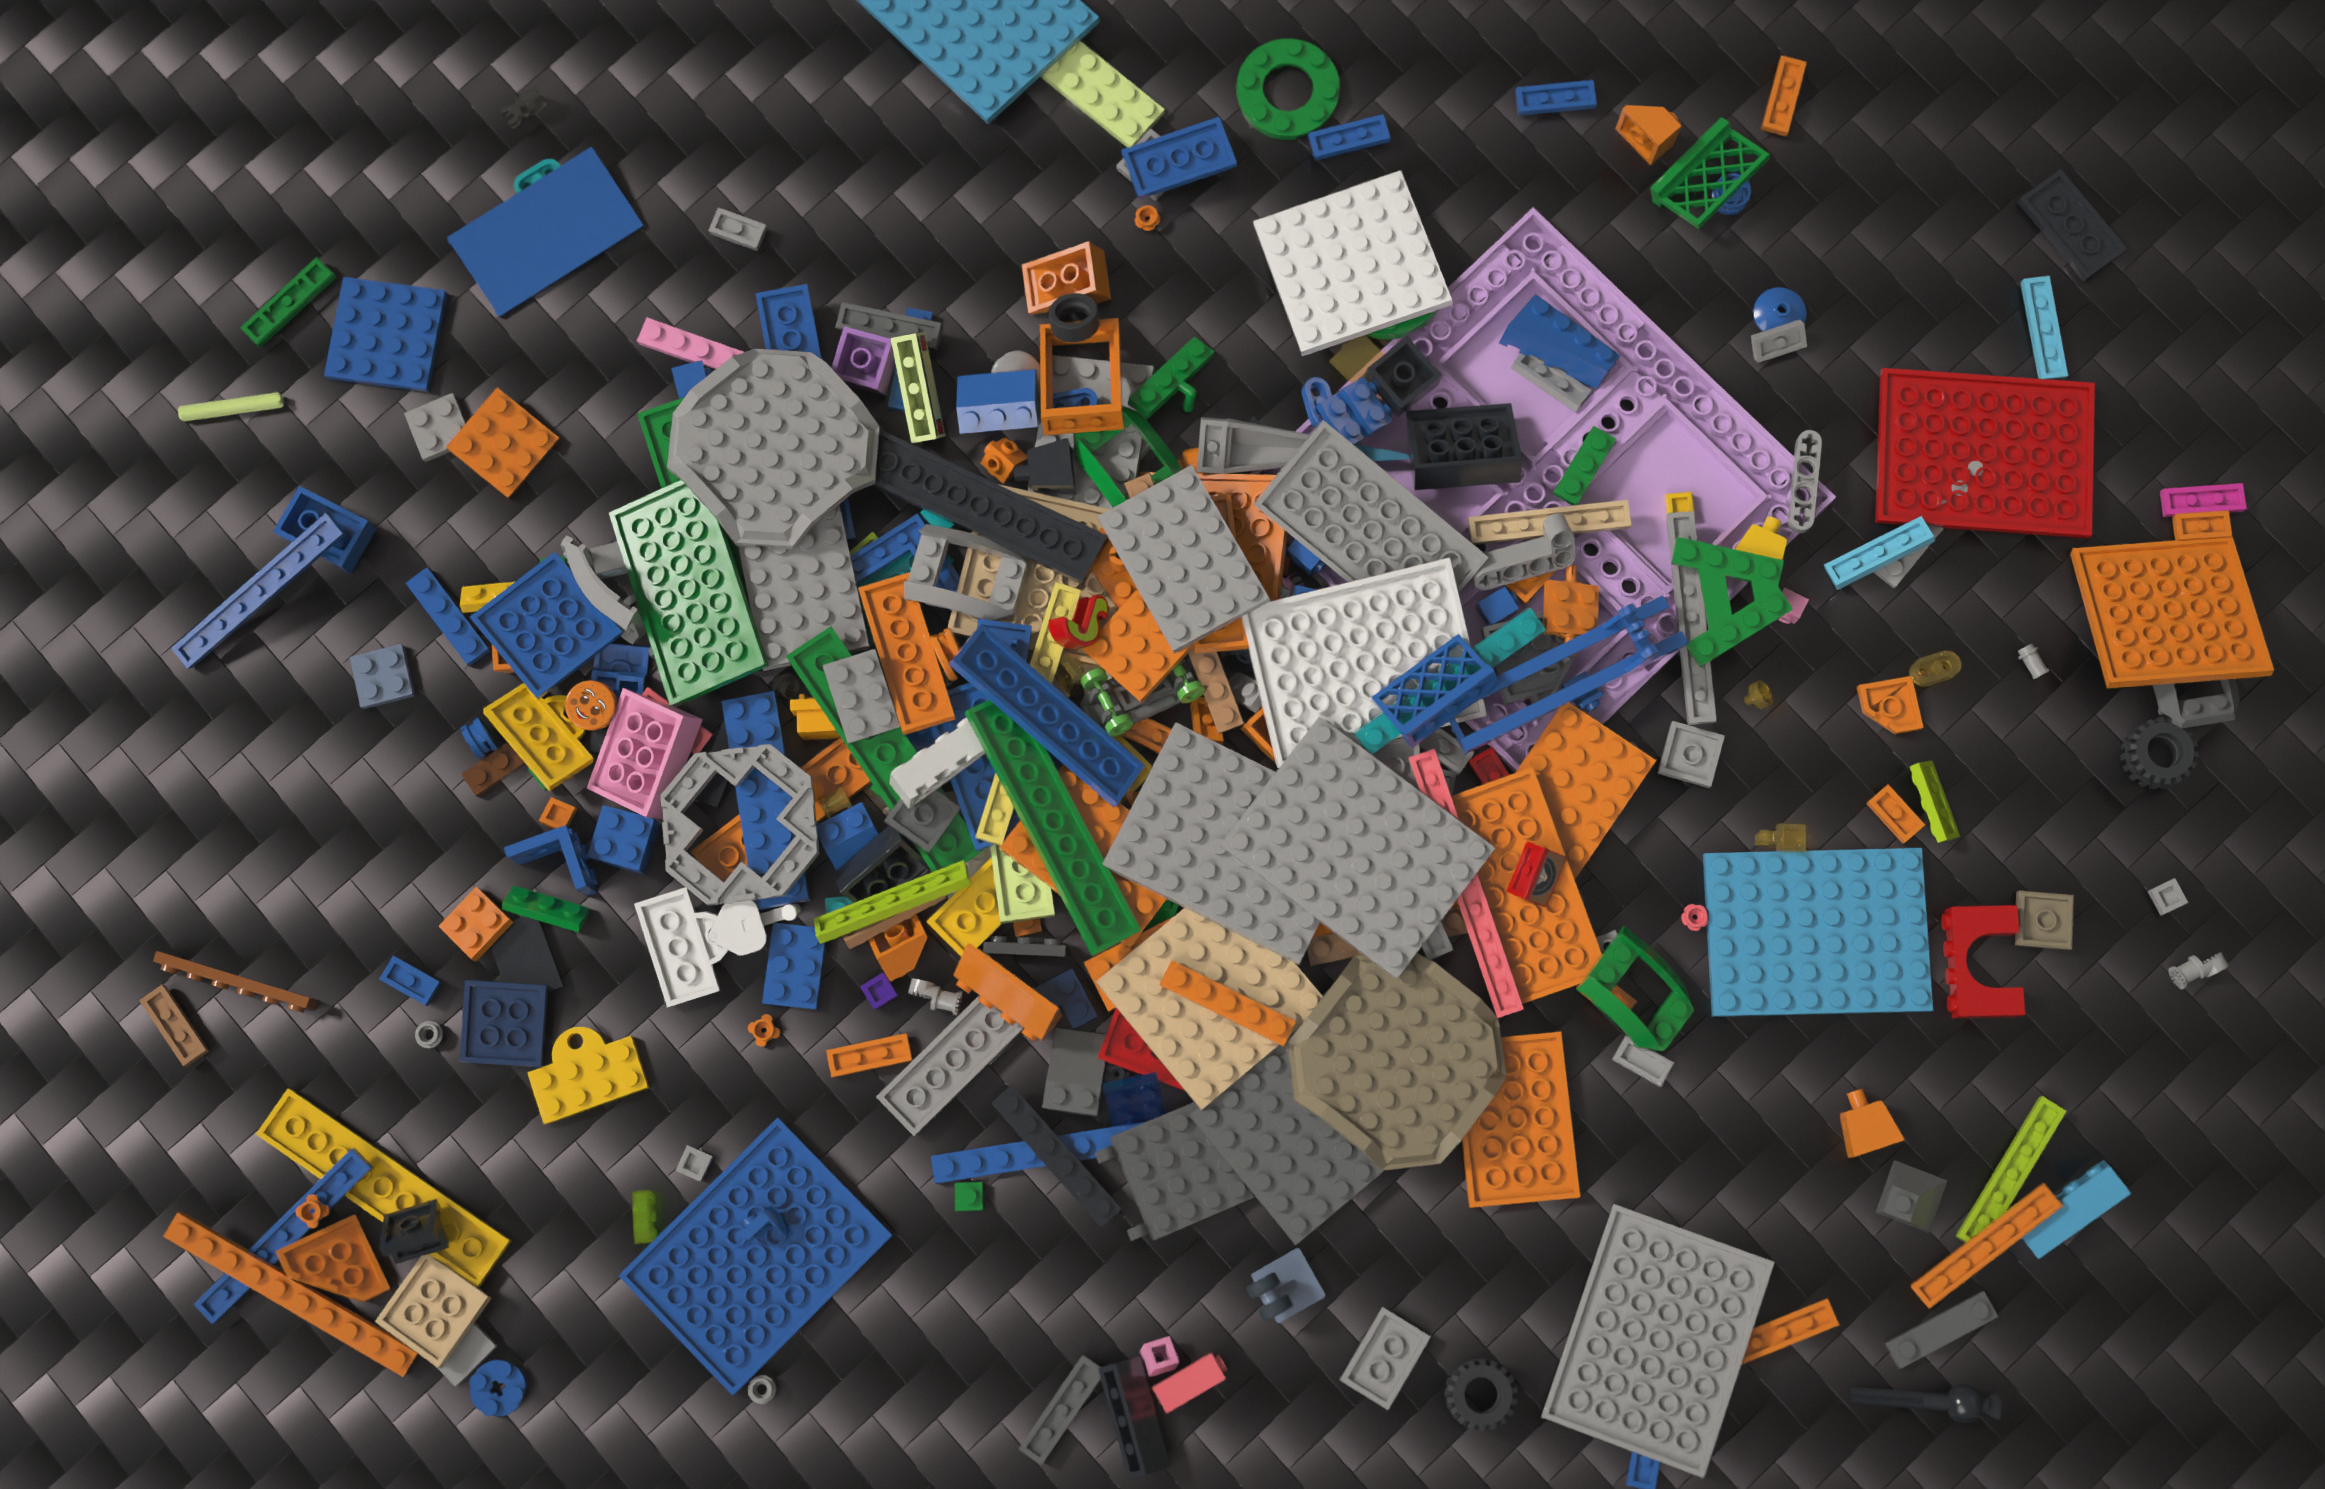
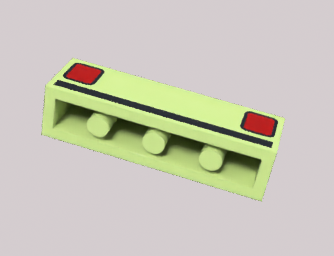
M925 332L891 338L911 443L944 437L945 432Z

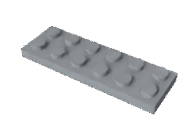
M980 995L876 1096L913 1136H916L1024 1029L1016 1022L1012 1026L1000 1017L1002 1012L995 1006L990 1010L978 1001Z

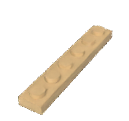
M1628 500L1468 517L1470 541L1473 545L1544 537V520L1548 516L1557 513L1565 516L1573 534L1627 529L1632 526Z

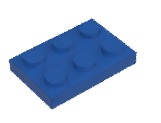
M773 923L763 1004L812 1010L818 1009L826 942L819 943L816 938L815 927Z

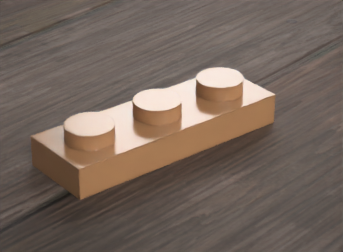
M160 985L139 1000L183 1066L188 1067L209 1052V1049L166 985Z

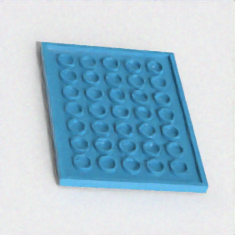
M857 0L987 124L997 117L1100 22L1099 17L1080 0Z
M1922 848L1703 854L1705 903L1708 916L1707 938L1712 1017L1933 1011Z

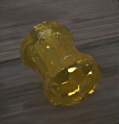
M842 786L838 787V791L825 798H818L828 819L846 807L848 809L853 807Z

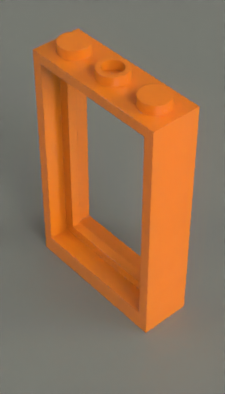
M1118 318L1099 320L1100 326L1091 338L1075 343L1064 342L1056 338L1051 331L1050 324L1040 325L1041 420L1044 436L1124 429L1121 334ZM1077 321V322H1065V323L1072 324V323H1079V322H1081V321ZM1109 341L1111 404L1053 408L1052 346Z

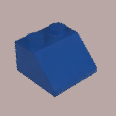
M862 802L817 825L818 837L836 870L879 834Z

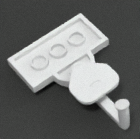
M686 887L634 904L667 1007L720 991L721 989L713 967L714 963L721 960L728 950L737 955H745L760 950L765 945L767 939L764 925L783 919L791 921L801 911L800 905L795 903L760 914L754 901H743L724 904L718 915L708 911L696 912L689 889Z

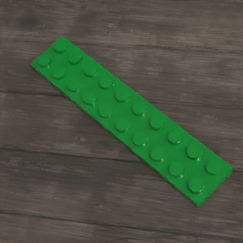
M830 626L786 655V658L890 811H892L900 797L890 785L891 772L901 764H905L913 759L917 751L906 735H903L900 727L849 744L847 743L823 665L851 657V654L832 626ZM941 787L936 789V791L948 798ZM959 813L956 814L929 853L913 843L932 872L962 860L966 863L984 851L976 852L968 827Z
M990 700L968 709L965 715L1092 956L1140 932L1141 928L1109 868L1102 865L1104 858L1045 747Z

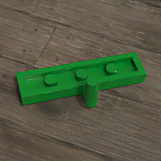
M1193 337L1129 397L1128 405L1149 419L1180 390L1185 394L1183 410L1191 412L1194 407L1197 391L1187 382L1213 358L1214 351Z

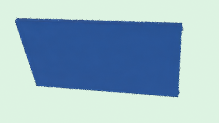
M590 147L453 233L447 239L487 297L495 313L501 317L644 226L642 220L638 218L597 156L596 151Z

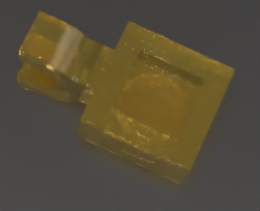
M1778 823L1776 831L1760 830L1759 834H1755V845L1776 844V852H1805V825Z

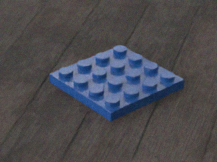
M343 277L324 376L332 380L429 392L448 293L440 289Z
M556 552L552 553L470 616L471 620L537 700L623 635L615 622L600 612L587 599L577 584L572 571Z

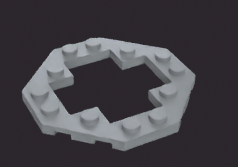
M770 744L750 748L725 749L711 753H695L660 795L661 807L663 808L664 822H662L663 840L666 848V871L709 906L784 897L819 855L813 778ZM754 767H756L793 797L776 819L793 832L796 837L763 877H760L746 864L741 862L728 879L723 882L686 852L703 829L683 813L717 772L738 788Z

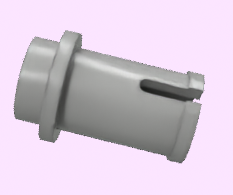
M2030 644L2018 651L2020 654L2018 658L2023 659L2033 676L2032 678L2035 679L2048 672L2049 669H2047L2037 652L2039 648H2035L2033 644Z

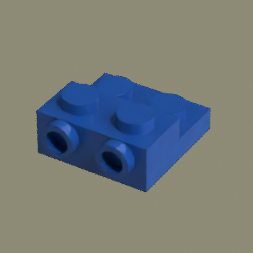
M1364 377L1347 385L1339 393L1320 402L1316 406L1324 421L1354 446L1384 430L1393 421L1389 406L1385 403L1381 404L1376 396V386L1370 381L1367 382Z

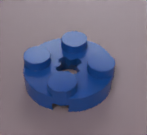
M505 1360L487 1362L470 1379L472 1402L486 1416L500 1417L515 1412L523 1403L528 1387L527 1379L522 1369L514 1363L512 1364ZM496 1380L499 1384H505L502 1396L492 1391Z

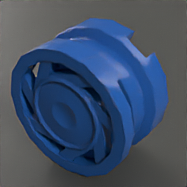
M1728 173L1725 175V181L1737 180L1741 175ZM1747 181L1718 211L1726 215H1734L1741 212L1751 195L1749 182ZM1723 188L1714 189L1711 195L1712 199L1719 198L1723 194Z
M480 717L476 718L473 724L469 726L466 724L460 727L465 741L470 745L472 752L479 760L484 758L490 750L496 751L499 749L491 731Z

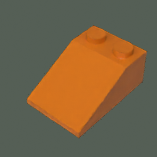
M1086 242L1022 265L1029 314L1046 313L1058 297L1071 293L1085 294L1093 298L1096 304L1111 299L1104 250L1091 242Z

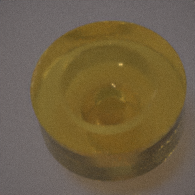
M1762 680L1749 685V694L1744 696V701L1748 706L1755 704L1759 709H1763L1772 704V694Z

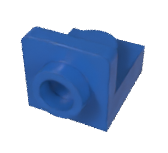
M1583 671L1562 684L1561 687L1564 689L1589 676L1586 671ZM1596 690L1573 701L1572 704L1582 711L1586 709L1589 713L1601 705L1600 700L1603 698L1604 693L1602 690Z

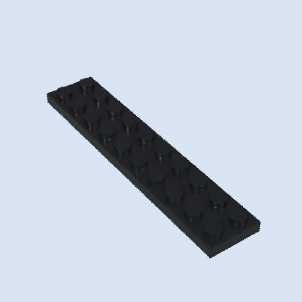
M880 430L876 483L872 486L976 535L988 538L1008 550L1082 585L1085 584L1109 540L1107 535Z

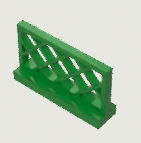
M1721 117L1651 187L1652 201L1659 207L1662 205L1666 206L1694 227L1700 229L1769 160V153L1731 129L1729 122ZM1730 138L1739 143L1738 149L1723 150V145ZM1755 154L1759 157L1755 162L1743 164V155ZM1740 155V164L1724 166V157ZM1721 157V166L1706 168V162L1709 159ZM1741 171V176L1737 180L1725 181V172ZM1722 173V182L1707 183L1706 175ZM1703 175L1704 184L1688 186V180L1692 176ZM1723 188V194L1719 198L1708 199L1707 190ZM1704 191L1705 200L1689 201V192ZM1685 193L1686 202L1674 203L1670 198L1674 194ZM1705 206V212L1698 219L1690 214V208Z

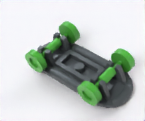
M1189 654L1180 661L1143 703H1140L1113 677L1108 679V675L1103 668L1089 671L1080 680L1083 688L1089 690L1083 697L1081 710L1111 737L1125 733L1133 724L1181 702H1192L1201 697L1205 692L1204 686L1197 678Z

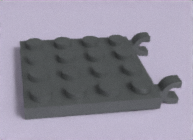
M1195 1102L1110 1137L1112 1146L1095 1153L1099 1164L1117 1156L1145 1223L1127 1230L1131 1241L1146 1234H1150L1152 1241L1254 1198L1252 1191L1189 1116L1199 1108Z

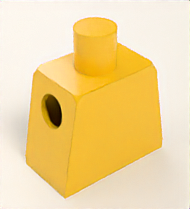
M1768 516L1762 527L1752 524L1735 550L1782 560L1787 543L1785 537L1777 534L1782 522Z

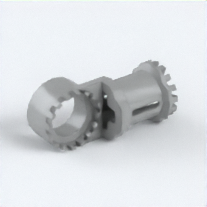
M2220 952L2218 955H2214L2215 957H2210L2212 960L2208 958L2203 963L2195 955H2192L2186 963L2178 967L2172 966L2168 970L2169 976L2172 977L2171 980L2175 979L2173 983L2183 990L2189 982L2196 978L2210 977L2230 965L2222 952Z
M912 978L908 992L911 995L915 994L917 996L919 994V997L923 996V998L932 999L931 1010L943 1009L953 1012V1015L956 1016L959 1013L961 1007L959 1003H962L963 996L961 991L957 993L941 990V987L935 986L934 983Z

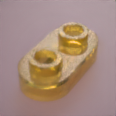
M1941 651L1918 659L1910 667L1909 674L1917 685L1929 686L1953 678L1961 670L1962 664L1960 658L1954 652Z

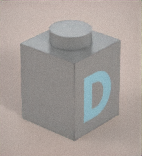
M618 542L590 548L595 573L601 580L628 573Z

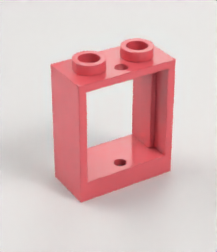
M1211 1352L1154 1385L1153 1390L1166 1413L1226 1379L1224 1372L1227 1371V1368L1220 1355L1214 1357Z

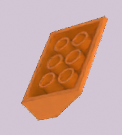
M970 942L967 944L954 973V976L958 979L956 985L968 994L971 990L980 995L978 1001L991 1010L995 1006L1002 1012L1000 1017L1013 1026L1015 1022L1024 1028L1022 1034L1033 1042L1037 1039L1044 1042L1062 1017L1059 1008Z

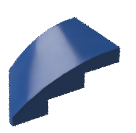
M612 642L594 656V669L592 670L591 680L609 686L615 693L618 701L623 688L642 695L647 681L650 656L648 649L650 646Z

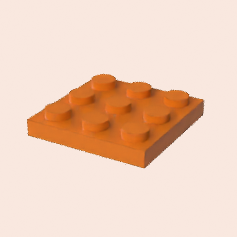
M496 388L446 448L509 499L560 439L499 388Z
M1136 590L1100 629L1099 638L1095 644L1084 647L1082 650L1140 703H1143L1192 650L1193 644L1174 654L1141 594Z

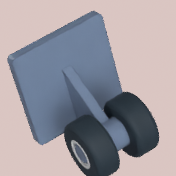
M1299 1248L1252 1273L1251 1276L1254 1283L1246 1288L1252 1299L1260 1296L1265 1306L1259 1309V1313L1265 1322L1275 1318L1276 1322L1280 1323L1325 1297V1293Z

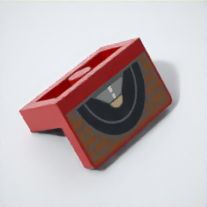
M1527 841L1506 892L1546 907L1566 857Z

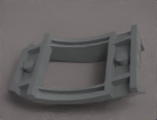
M2220 680L2224 694L2181 701L2177 700L2174 683L2153 685L2159 707L2158 713L2159 715L2166 714L2172 718V723L2180 728L2232 721L2235 719L2240 701L2236 680Z

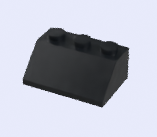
M888 826L833 873V877L840 892L851 902L855 903L927 875L932 871L911 840L891 826Z

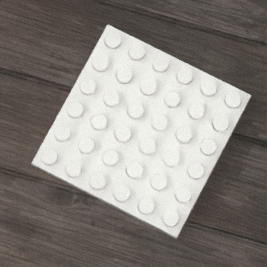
M1401 171L1253 221L1302 356L1453 305L1452 298Z

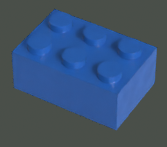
M299 486L273 532L281 539L292 543L325 513H331L347 534L319 558L351 574L377 528L368 520Z

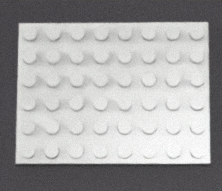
M1450 558L1270 601L1241 617L1249 643L1251 661L1277 768L1281 767L1319 716L1357 745L1363 747L1354 735V732L1382 713L1373 702L1372 696L1457 634L1470 646ZM1460 645L1449 652V657L1459 658L1463 655V649ZM1442 663L1431 664L1427 669V673H1438L1441 670ZM1420 679L1409 680L1406 683L1405 689L1417 688ZM1389 695L1382 702L1384 705H1393L1397 702L1398 695ZM1483 699L1473 703L1455 716L1457 723L1487 716ZM1447 722L1442 727L1450 725V723Z

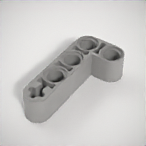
M1558 513L1548 516L1543 522L1544 537L1484 553L1489 558L1472 577L1476 587L1481 590H1488L1564 569L1573 564L1576 558L1575 540L1565 516Z

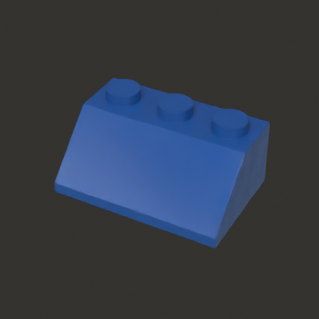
M1036 369L958 376L957 415L960 434L1038 427L1041 423V406Z

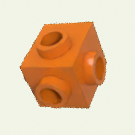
M1004 437L997 442L993 440L984 449L985 456L980 464L1004 484L1014 478L1013 467L1024 465L1028 457L1013 441Z

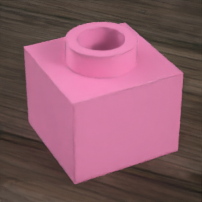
M1784 588L1781 592L1793 610L1778 620L1790 624V622L1795 624L1801 617L1809 599Z
M1170 1336L1146 1343L1140 1350L1149 1377L1174 1370L1179 1363ZM1154 1357L1161 1358L1162 1362L1156 1363Z

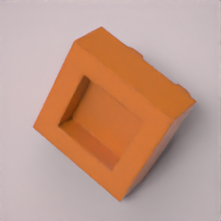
M551 797L539 822L552 829L564 825L569 827L577 810L575 807Z

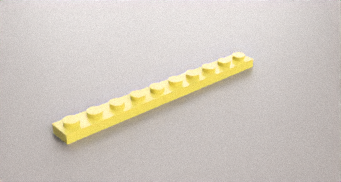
M1057 582L1054 584L1029 664L1051 684L1054 680L1063 647L1052 638L1049 631V620L1065 617L1072 621L1081 593L1079 589ZM996 773L975 838L1001 846L1014 806Z

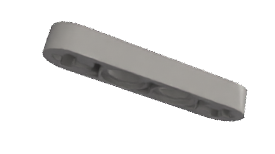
M1812 430L1802 432L1795 443L1788 526L1796 533L1808 531L1813 525L1815 517L1822 439L1817 432ZM1807 438H1811V443L1815 445L1810 448L1809 456H1804L1807 445L1802 442ZM1803 462L1809 463L1813 467V473L1811 475H1803L1799 471V465ZM1797 489H1807L1810 492V499L1807 501L1798 499L1796 495ZM1809 507V509L1805 508L1803 511V519L1807 520V522L1799 526V521L1794 519L1799 516L1800 508Z

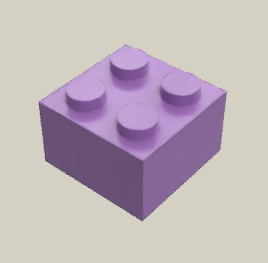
M844 326L831 368L847 386L886 396L896 364L891 339Z

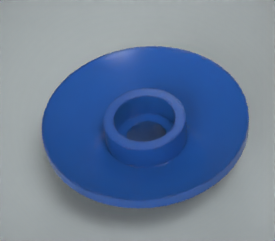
M1772 288L1765 291L1757 299L1753 315L1756 325L1763 332L1797 320H1801L1804 323L1806 320V307L1801 297L1792 290ZM1777 307H1784L1786 309V313H1780L1777 310Z

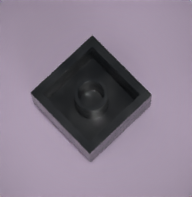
M1407 336L1369 366L1364 378L1367 382L1370 381L1376 386L1379 396L1399 417L1437 387L1442 375Z

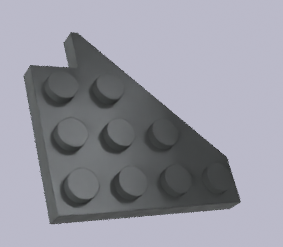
M1544 612L1535 614L1543 625ZM1509 621L1482 627L1480 631L1483 640ZM1542 632L1493 667L1496 676L1564 644L1565 639L1556 635L1543 634ZM1576 654L1500 690L1504 704L1509 705L1528 699L1534 704L1556 693Z

